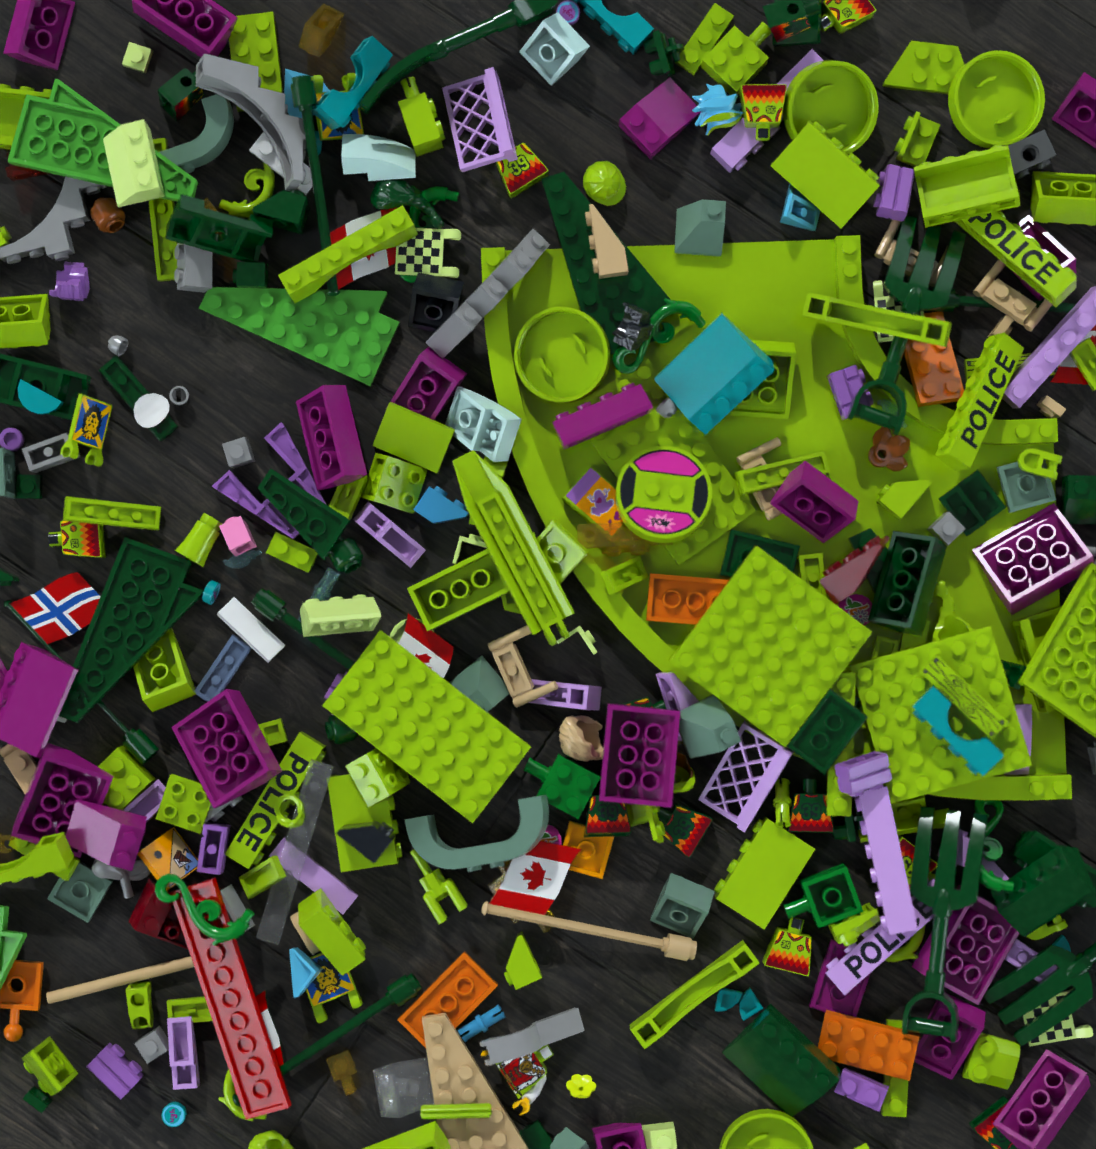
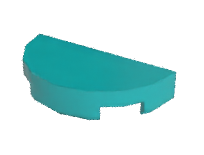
M20 379L18 397L22 405L29 411L40 415L49 414L58 410L64 403Z

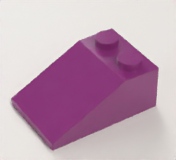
M669 77L619 119V127L651 160L689 125L701 111H692L697 105Z
M1030 215L1017 223L1026 237L1029 239L1034 238L1045 253H1052L1063 268L1068 267L1076 274V258L1043 227L1034 222ZM1014 273L1032 295L1039 301L1044 299L1042 295Z
M428 347L419 354L390 402L436 420L455 394L456 388L460 386L467 373L445 357L442 359L432 348Z
M76 799L66 838L70 846L109 866L132 871L145 831L147 817Z
M949 995L954 1000L959 1012L956 1043L950 1042L949 1037L920 1033L914 1062L953 1080L984 1029L986 1012ZM937 999L927 1019L952 1023L948 1007Z

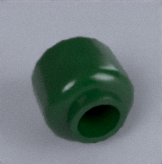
M340 537L328 554L336 570L346 574L357 570L361 566L363 559L361 550L355 540L351 538L344 539Z
M331 714L328 717V722H325V731L329 741L333 740L335 744H342L357 738L358 733L334 714Z

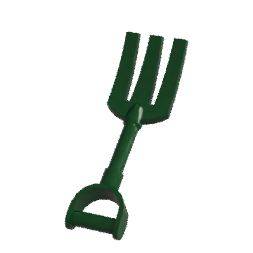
M514 0L508 5L509 9L449 37L420 48L395 64L372 86L360 102V111L367 115L377 101L395 83L417 68L429 62L448 56L450 52L494 32L500 33L515 25L522 27L538 21L552 12L558 0Z
M906 215L900 225L883 286L888 294L901 304L900 310L902 313L919 315L920 311L936 310L947 305L959 266L966 234L953 231L934 289L930 291L928 286L937 252L941 226L936 225L926 228L910 279L906 283L903 282L917 219L916 217ZM897 336L893 337L887 359L882 364L878 379L869 381L857 391L851 402L847 419L852 420L855 417L891 429L894 435L899 434L906 415L907 402L903 391L896 383L901 371L900 364L908 339ZM874 388L887 391L896 400L898 407L897 416L859 403L862 394Z
M921 806L910 893L923 904L932 907L934 919L929 969L926 970L925 987L923 991L916 993L906 1005L903 1014L902 1034L908 1035V1032L911 1031L949 1037L950 1042L956 1043L959 1012L954 1000L944 992L946 974L944 972L948 922L952 910L965 908L978 900L988 815L974 813L961 890L955 889L961 811H947L934 886H928L935 810L934 808ZM922 998L938 999L948 1007L952 1023L912 1017L911 1010L913 1004Z
M1096 942L1085 951L1079 952L1076 955L1064 948L1048 945L1022 966L988 987L984 998L991 1004L1031 981L1056 964L1058 967L1032 989L999 1011L998 1016L1006 1025L1047 1002L1069 986H1073L1074 989L1057 1003L1014 1033V1037L1021 1046L1054 1027L1093 998L1092 982L1088 970L1096 962Z

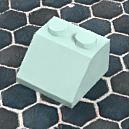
M557 12L541 22L519 52L552 86L580 60L590 46Z

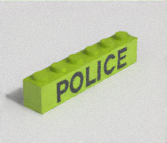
M997 211L954 221L1053 306L1057 307L1077 288L1075 273L1068 267L1063 268L1052 253H1045L1034 238L1029 239L1023 234V230L1017 224L1008 222L1003 212Z
M1006 333L989 336L984 342V349L975 362L974 371L966 382V388L956 404L957 408L954 415L948 421V428L944 437L938 443L939 448L935 456L955 471L971 468L1024 350V347Z
M303 731L299 732L280 763L282 772L270 779L227 849L226 856L247 869H250L253 864L257 866L264 856L261 851L265 845H271L277 835L274 833V830L278 824L281 825L274 811L276 801L285 794H293L300 798L302 793L298 791L302 784L307 786L314 775L311 772L315 763L320 765L326 755L323 751L326 747L324 744ZM290 799L284 801L281 807L282 813L286 818L289 816L286 810L290 804H296Z

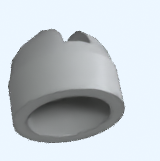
M112 336L108 340L109 350L117 356L124 354L128 347V340L122 336Z
M176 386L170 391L169 398L173 404L183 405L187 402L189 393L186 388ZM179 390L181 402H177L176 391Z
M667 397L656 408V411L664 418H670L672 414L676 413L677 407Z

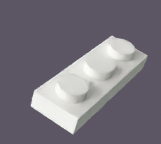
M263 131L249 151L284 178L279 157L270 139ZM303 163V170L306 172L305 180L297 189L306 195L313 186L310 167Z

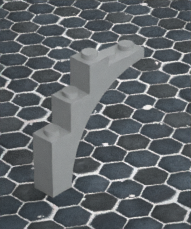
M203 54L196 65V87L212 91L230 100L244 110L262 128L279 157L284 173L285 190H296L300 184H303L306 175L305 170H303L305 149L307 148L303 119L287 115L288 105L285 104L284 93L260 88L261 77H258L257 66Z
M65 177L59 197L46 218L26 236L14 243L0 247V259L7 262V264L20 262L22 257L30 256V258H37L43 256L44 252L51 259H55V261L68 259L69 255L75 254L68 226L78 228L84 226L85 222L91 221L84 193L94 195L100 193V189L106 188V186Z
M532 229L425 343L443 359L529 271L550 244L538 232Z

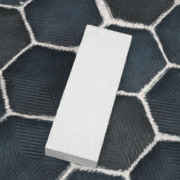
M235 597L217 613V616L267 663L285 647V644Z

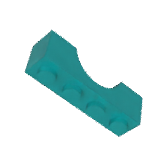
M572 0L576 4L579 2L585 8L584 12L592 20L596 18L602 24L600 27L607 35H613L619 40L617 43L625 52L630 51L634 55L643 46V42L653 35L654 28L638 12L628 16H619L608 11L601 0Z
M373 36L364 39L350 57L356 75L352 88L348 92L330 90L324 93L317 102V105L314 106L312 113L331 130L339 127L344 128L352 118L350 116L351 112L360 107V102L365 93L377 82L375 79L389 68L390 63L388 61L393 54Z
M933 685L913 704L915 709L913 714L922 723L927 721L933 727L930 731L939 740L945 738L951 744L948 746L949 750L956 757L962 755L968 761L965 765L975 775L979 772L984 776L1004 757V754L986 736L976 740H968L954 733L947 719L951 701Z

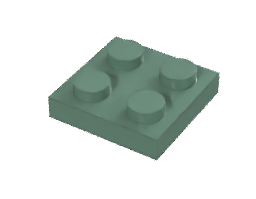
M1043 460L1042 464L1044 469H1047L1046 460ZM1017 462L996 467L1009 513L1056 500L1051 479L1027 473L1019 468Z
M80 861L69 881L59 877L47 899L89 923L114 880L95 876L92 868Z

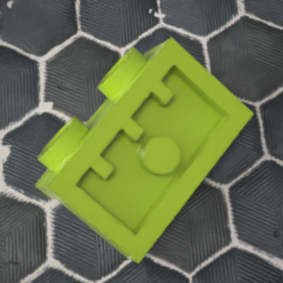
M918 111L915 112L913 117L908 116L903 127L904 130H907L904 139L899 138L894 150L898 152L896 160L913 167L919 166V164L926 161L940 127V124L921 117V113Z

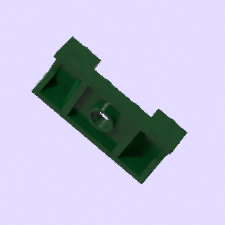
M181 194L167 223L165 239L245 262H258L261 247L266 237L271 238L273 235L272 220L250 214L248 220L204 208V200ZM215 232H222V234L218 235Z
M0 354V403L27 409L22 405L18 397L20 379L31 385L35 381H41L43 385L42 391L64 402L58 410L48 415L72 421L78 395L83 394L87 396L91 381L90 376Z

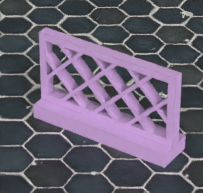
M494 67L485 69L484 75L442 87L461 172L507 159L509 162L518 160L500 79ZM484 83L485 88L480 96L471 92L475 85ZM461 91L463 95L457 103L450 99V93ZM468 96L477 99L471 109L463 106ZM482 102L489 105V110L485 116L476 112ZM460 109L468 113L462 123L455 120V116ZM473 116L481 119L476 130L467 126ZM486 123L494 126V130L489 137L480 133ZM464 130L472 133L467 144L459 139ZM477 137L486 140L481 150L472 147ZM492 143L499 147L500 153L490 156L485 152ZM469 150L477 154L473 161L464 162V157Z
M746 721L743 722L738 731L741 742H739L740 746L735 747V744L727 749L698 799L738 825L737 828L743 832L751 825L794 753L787 746H782L776 740ZM745 729L754 734L756 743L744 745L742 734ZM770 744L778 749L774 756L765 758L762 745ZM757 747L760 759L749 761L746 749ZM741 750L744 762L733 764L731 753ZM762 763L763 775L753 777L750 765ZM746 766L749 778L737 780L734 768ZM730 769L733 781L721 783L719 773ZM750 782L752 794L742 796L739 784ZM734 785L737 797L726 799L723 787ZM719 789L722 800L714 802L706 797L709 790ZM739 801L741 807L740 814L736 816L730 812L727 803Z

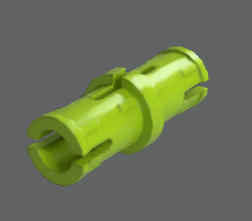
M781 778L782 784H780V779H777L774 784L775 799L773 800V805L776 808L775 825L783 828V822L785 827L791 825L790 807L792 806V800L789 798L790 782L785 778Z

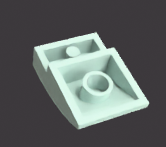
M342 134L341 159L344 175L367 173L368 181L416 178V154L414 149L397 141L379 136Z
M457 387L445 425L456 429L453 436L471 451H480L493 462H502L509 459L521 418L478 393L463 387Z

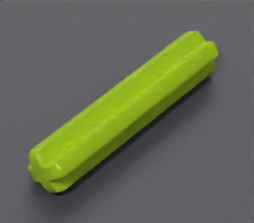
M491 1104L422 1105L420 1110L421 1119L491 1117Z

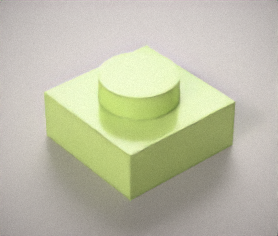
M129 42L122 65L146 74L153 51L150 48Z

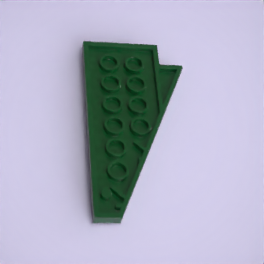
M565 172L541 178L580 311L590 315L600 324L606 333L611 355H613L622 346L613 342L615 335L613 336L612 332L618 328L624 317L625 307L623 303L634 304L650 313L651 318L660 307L666 305L664 299L670 298L618 236L617 238L625 247L628 274L599 279V274L594 273L592 259H596L595 249L590 250L589 235H593L592 227L587 226L585 212H589V204L591 203ZM651 338L649 344L654 343L656 341L653 338Z
M124 538L73 664V667L78 669L60 711V717L78 723L202 597L203 590L184 584L192 564L190 560L132 539Z

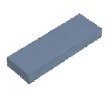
M232 634L196 688V695L208 702L224 691L252 648L244 640Z

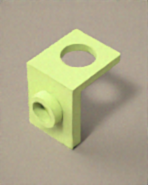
M469 534V538L460 536L452 563L457 564L463 542L487 548L485 543L482 542V537Z
M578 626L569 632V637L579 632L593 655L597 653L593 646V643L596 641L589 630L584 632L581 626ZM562 637L556 642L559 644L565 639Z

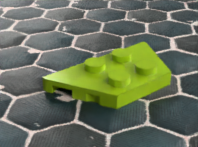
M911 41L885 79L883 87L948 95L954 76L965 65L958 46Z

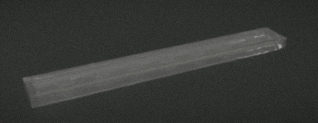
M312 759L309 762L299 799H301L305 807V820L302 826L289 828L280 857V863L287 877L271 887L256 936L257 939L276 945L280 943L334 766ZM297 805L292 820L298 816Z

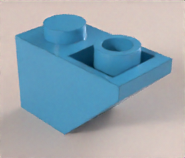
M429 486L413 509L433 524L464 519L469 515L465 511L466 506L457 499L454 503L447 499L448 493L438 486L435 489Z

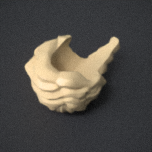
M571 715L566 717L559 729V741L562 752L576 761L588 762L589 760L602 759L603 748L600 744L598 732L602 729V725L587 716Z

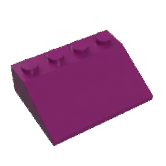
M1054 503L972 549L974 556L996 594L1011 615L1077 579L1083 569L1091 562L1094 564V556Z
M21 642L19 648L15 651L14 660L10 670L5 675L4 684L0 691V740L37 758H41L78 669L45 649Z
M225 689L171 727L213 808H218L263 785L282 772L240 691Z
M607 704L599 801L672 808L681 711Z
M47 743L15 819L11 836L34 844H38L44 836L64 832L66 836L76 799L102 805L113 780V775L70 750ZM70 846L74 857L80 858L82 851Z
M958 885L956 889L961 890V885ZM978 896V900L962 909L952 910L948 922L944 972L946 973L944 987L979 1005L1019 935V932L998 912L997 907ZM932 932L918 954V959L912 965L914 969L926 976V970L929 969Z

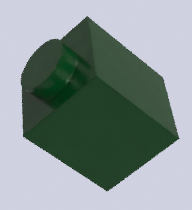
M237 262V268L233 269V283H236L238 288L267 289L268 265L258 262Z

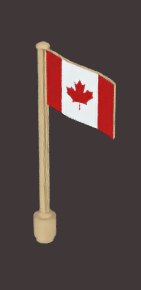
M540 841L527 854L511 860L504 880L489 904L486 901L482 905L483 915L487 913L660 948L664 952V957L688 961V959L694 960L696 955L697 941H693L690 937L669 933L667 938L659 939L546 916L545 914L559 894L571 863L581 851L578 848Z

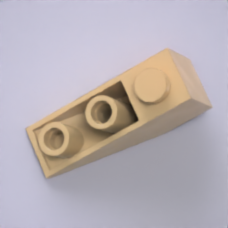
M589 204V212H585L587 226L592 227L593 235H589L590 250L595 249L596 259H592L594 273L599 274V279L627 275L628 266L625 247L595 206Z

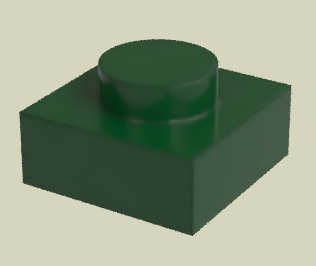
M16 475V498L42 499V475Z
M35 1086L23 1098L40 1113L44 1112L53 1101L49 1098L48 1093Z

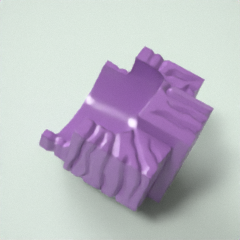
M65 261L64 271L57 270L55 290H49L50 296L74 301H83L84 298H87L90 290L88 267H84V263Z

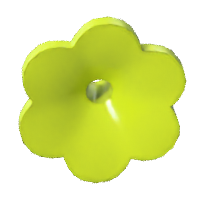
M574 1074L571 1080L567 1081L566 1088L570 1091L572 1097L588 1098L591 1096V1092L596 1090V1084L592 1081L590 1075L581 1076Z

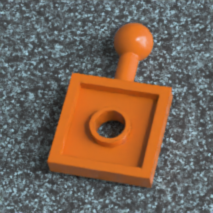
M15 960L0 990V1008L10 1009V1023L4 1029V1036L10 1042L18 1041L23 1035V1028L19 1024L20 1010H40L44 962ZM18 978L22 981L23 988L21 991H16L12 988L11 982L13 979Z

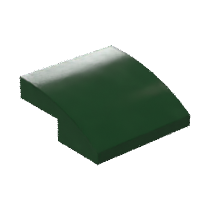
M979 469L939 498L946 510L965 528L963 532L966 536H969L1006 508V505Z

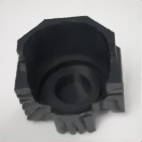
M624 302V317L618 328L612 332V335H615L613 342L632 351L639 349L645 340H649L654 325L650 324L649 312L634 304L629 305Z

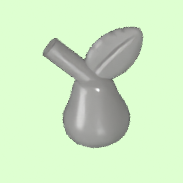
M97 859L94 860L92 865V872L95 876L103 879L120 880L125 899L134 896L130 881L142 880L151 873L142 860L135 861L132 871L109 866Z

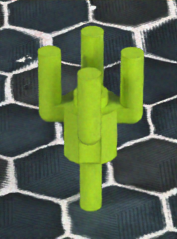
M415 849L410 851L424 877L419 879L420 884L425 890L423 899L438 924L447 920V915L439 901L448 895L459 912L467 908L468 904L451 878L445 879L439 868L432 871L427 861Z

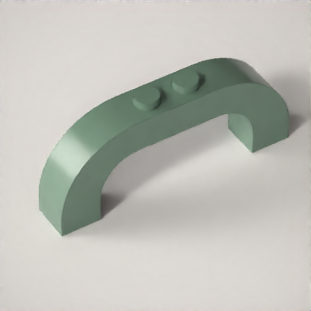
M218 94L201 99L206 114V124L204 130L196 139L159 152L187 173L193 172L195 168L203 166L218 157L226 148L231 138L234 126L230 100Z
M547 795L518 800L521 816L520 826L515 835L506 841L467 848L450 847L439 837L434 815L406 819L407 834L415 851L425 861L436 867L444 869L467 868L468 872L482 870L481 865L490 864V868L504 866V861L521 857L530 852L542 839L549 820Z

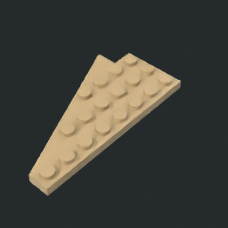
M440 1013L422 1016L434 1105L491 1104V1117L437 1119V1124L447 1137L451 1149H529L447 1014Z

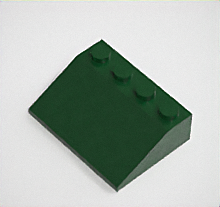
M772 1004L722 1051L734 1065L786 1114L792 1117L822 1097L840 1080V1068Z

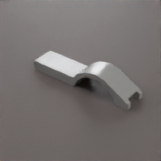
M572 1008L533 1022L532 1025L521 1031L489 1038L479 1043L481 1047L487 1046L490 1059L484 1061L489 1066L528 1055L539 1050L542 1046L585 1030L579 1009Z

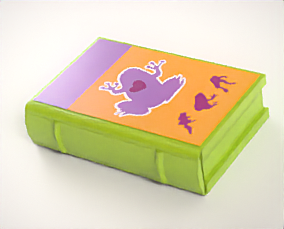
M590 466L563 496L562 500L608 541L624 525L616 506V488Z

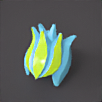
M706 84L709 89L706 93L700 96H692L699 103L692 111H701L694 124L696 127H703L708 123L706 135H710L715 129L736 125L743 115V112L740 111L741 103L735 104L738 95H727L722 85L712 86Z

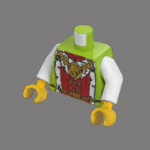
M549 1045L542 1046L539 1050L528 1055L496 1063L517 1098L522 1097V1100L516 1101L512 1105L513 1109L518 1107L519 1104L522 1105L523 1111L519 1115L526 1114L530 1110V1105L539 1096L547 1080V1067L543 1062L554 1055ZM488 1050L481 1052V1056L488 1055Z

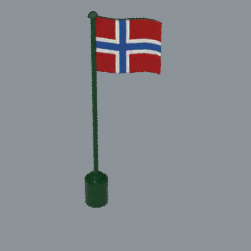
M75 572L58 578L30 596L14 602L6 600L4 607H8L51 654L63 660L49 644L72 636L90 625L101 596L79 572ZM101 700L97 703L125 733L123 737L125 741L122 745L141 765H144L156 755L160 749L141 729L135 730L133 728L129 731Z

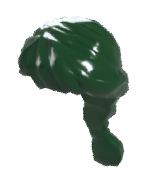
M403 179L379 180L372 190L371 204L377 209L387 210L402 205H410L427 214L431 224L436 229H441L445 225L434 207H431V204L421 196V191L415 188L414 185H409Z

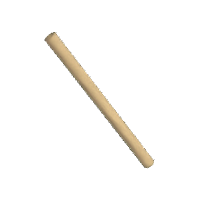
M191 956L50 991L46 993L48 1003L52 1004L193 968L194 964Z

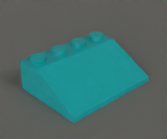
M720 314L654 380L688 420L706 435L774 371L773 361L725 315Z

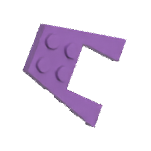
M281 422L264 439L295 471L288 480L326 504L320 491H317L315 481L285 425ZM230 470L212 485L213 488L290 538L295 539L300 534L268 499L261 504Z

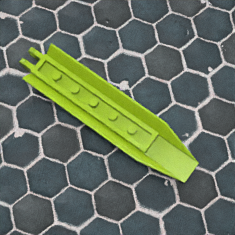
M474 450L453 460L466 509L532 635L543 630L548 643L553 646L556 644V638L549 626L556 623L561 637L567 639L569 632L562 619L575 612L509 486Z

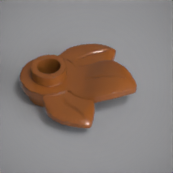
M879 428L873 435V446L868 452L870 463L876 467L886 466L892 471L903 470L908 466L903 455L910 447V440L902 435L892 436L891 430L888 428ZM878 451L883 454V459L878 456Z

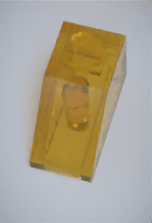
M323 3L305 23L298 47L306 50L311 55L320 57L329 47L344 17V13Z

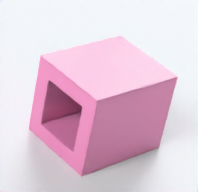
M241 516L231 517L219 526L229 550L235 557L257 547L247 523Z

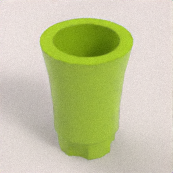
M203 513L200 521L197 520L192 530L175 551L197 565L204 567L208 554L220 534L219 531L221 529L219 526L222 523Z

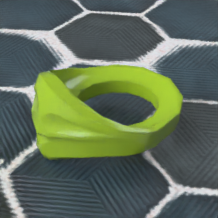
M293 794L280 796L274 808L278 822L287 828L302 826L305 820V807L301 799ZM288 799L293 800L298 807V816L294 820L286 818L281 810L282 804Z

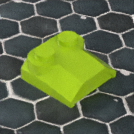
M870 903L862 905L863 912L829 924L828 927L835 941L838 944L843 943L844 946L856 943L857 937L880 921L877 909H874Z
M981 1032L967 1055L961 1076L975 1083H984L1008 1090L1014 1079L1020 1058L1021 1045L1014 1041Z

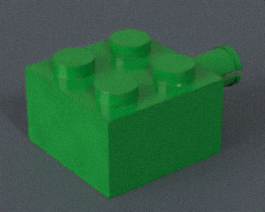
M559 753L552 766L547 767L530 757L523 771L542 780V785L536 796L547 795L548 804L579 819L600 779L599 774Z
M843 863L799 879L804 893L803 898L783 905L788 919L808 911L811 913L814 923L818 928L863 912L847 866Z

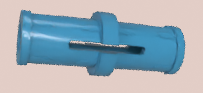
M499 1004L483 1015H476L473 1021L458 1028L460 1035L470 1031L461 1037L464 1042H467V1040L482 1031L485 1033L488 1031V1027L506 1018L504 1012L494 1016L502 1010Z

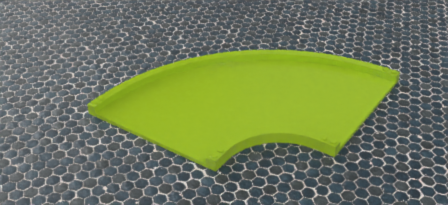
M860 235L836 236L835 239L723 243L721 257L674 253L675 245L627 246L671 300L686 301L693 304L701 311V316L706 321L702 328H698L688 318L681 319L679 316L682 314H672L660 322V330L663 329L662 322L672 324L675 328V335L667 343L654 342L648 345L644 358L647 357L658 373L674 360L720 314L725 315L750 340L794 342L796 360L789 419L726 415L706 435L700 431L733 479L736 481L735 472L741 471L740 469L742 468L737 462L736 458L778 437L781 441V446L762 455L766 464L825 451L830 469V474L825 476L858 500L856 519L825 543L819 541L785 514H781L770 521L767 520L764 510L762 511L753 493L746 494L745 496L756 512L734 526L733 530L799 545L798 555L823 553L825 571L827 567L838 560L842 564V559L854 551L848 538L869 528L880 539L886 535L889 537V541L886 544L887 549L893 531L934 537L927 528L943 513L948 512L939 498L977 469H979L1006 505L996 467L1017 462L1019 454L1029 448L1054 454V443L1058 442L1057 418L992 419L971 468L958 471L953 470L938 459L935 454L939 448L938 443L944 437L948 428V421L953 417L955 411L941 404L918 407L913 386L899 374L896 385L899 386L905 395L907 409L898 435L905 436L910 440V447L903 455L908 466L900 471H892L886 466L876 467L870 463L868 452L873 446L872 438L875 432L882 426L855 417L852 420H842L827 375L856 365L858 370L862 369L866 380L863 383L864 386L869 381L878 379L882 364L886 361L887 357L879 346L873 331L802 316L807 292L864 304ZM505 247L481 248L482 283L512 250H505ZM546 249L529 271L484 316L491 376L498 404L521 418L512 447L515 462L529 496L545 527L556 519L589 551L572 572L593 601L615 627L653 665L662 672H673L696 699L701 701L713 694L669 662L695 625L646 621L650 573L730 580L731 578L719 575L730 530L678 566L663 543L645 540L634 534L625 524L608 541L562 500L563 496L590 466L616 488L617 478L588 439L564 450L554 429L553 421H556L555 416L568 411L571 414L570 411L623 373L616 370L612 361L613 355H611L609 369L601 385L589 396L569 403H558L542 399L533 394L521 381L515 367L514 348L518 334L525 323L535 314L552 307H570L580 310L562 249ZM636 349V354L628 353L625 355L624 363L626 365H630L636 360L639 349ZM876 388L865 391H869L872 396V408L897 416V403L890 393ZM878 451V456L883 459V454ZM927 479L932 482L902 519L897 520L876 502L880 497L877 493L886 483L890 486L894 482ZM1051 480L1056 497L1055 480ZM1056 500L1011 513L1008 512L1006 505L1004 510L992 517L986 524L969 536L962 532L947 545L937 582L945 581L948 592L954 598L956 616L969 623L974 630L991 626L1000 659L1023 666L1025 664L1012 621L1059 607V589L1011 615L996 594L974 556L972 549L1053 503L1056 505ZM640 555L648 578L609 595L601 572ZM797 557L794 574L800 578L799 563ZM867 578L859 589L853 593L863 595L873 603L875 595ZM933 595V604L930 605L927 616L930 624L926 644L932 642L935 624L938 622L939 610L942 606V599ZM869 622L865 627L872 631V634L843 672H852L850 665L871 659L876 635L901 640L902 633ZM855 684V696L859 698V694ZM1023 686L1020 687V690L1009 687L1014 704H1032L1030 757L1032 766L1029 767V775H1004L1003 773L929 793L928 795L974 800L1072 799L1071 775L1066 772L1064 715L1057 710L1048 713L1039 712L1032 692ZM718 698L736 726L741 727L743 722L746 721L759 729ZM859 699L856 708L860 710L861 701ZM859 729L854 735L853 758L875 751L869 730ZM795 752L792 754V755H794V756H797V757L801 758V757H800L799 755H797Z

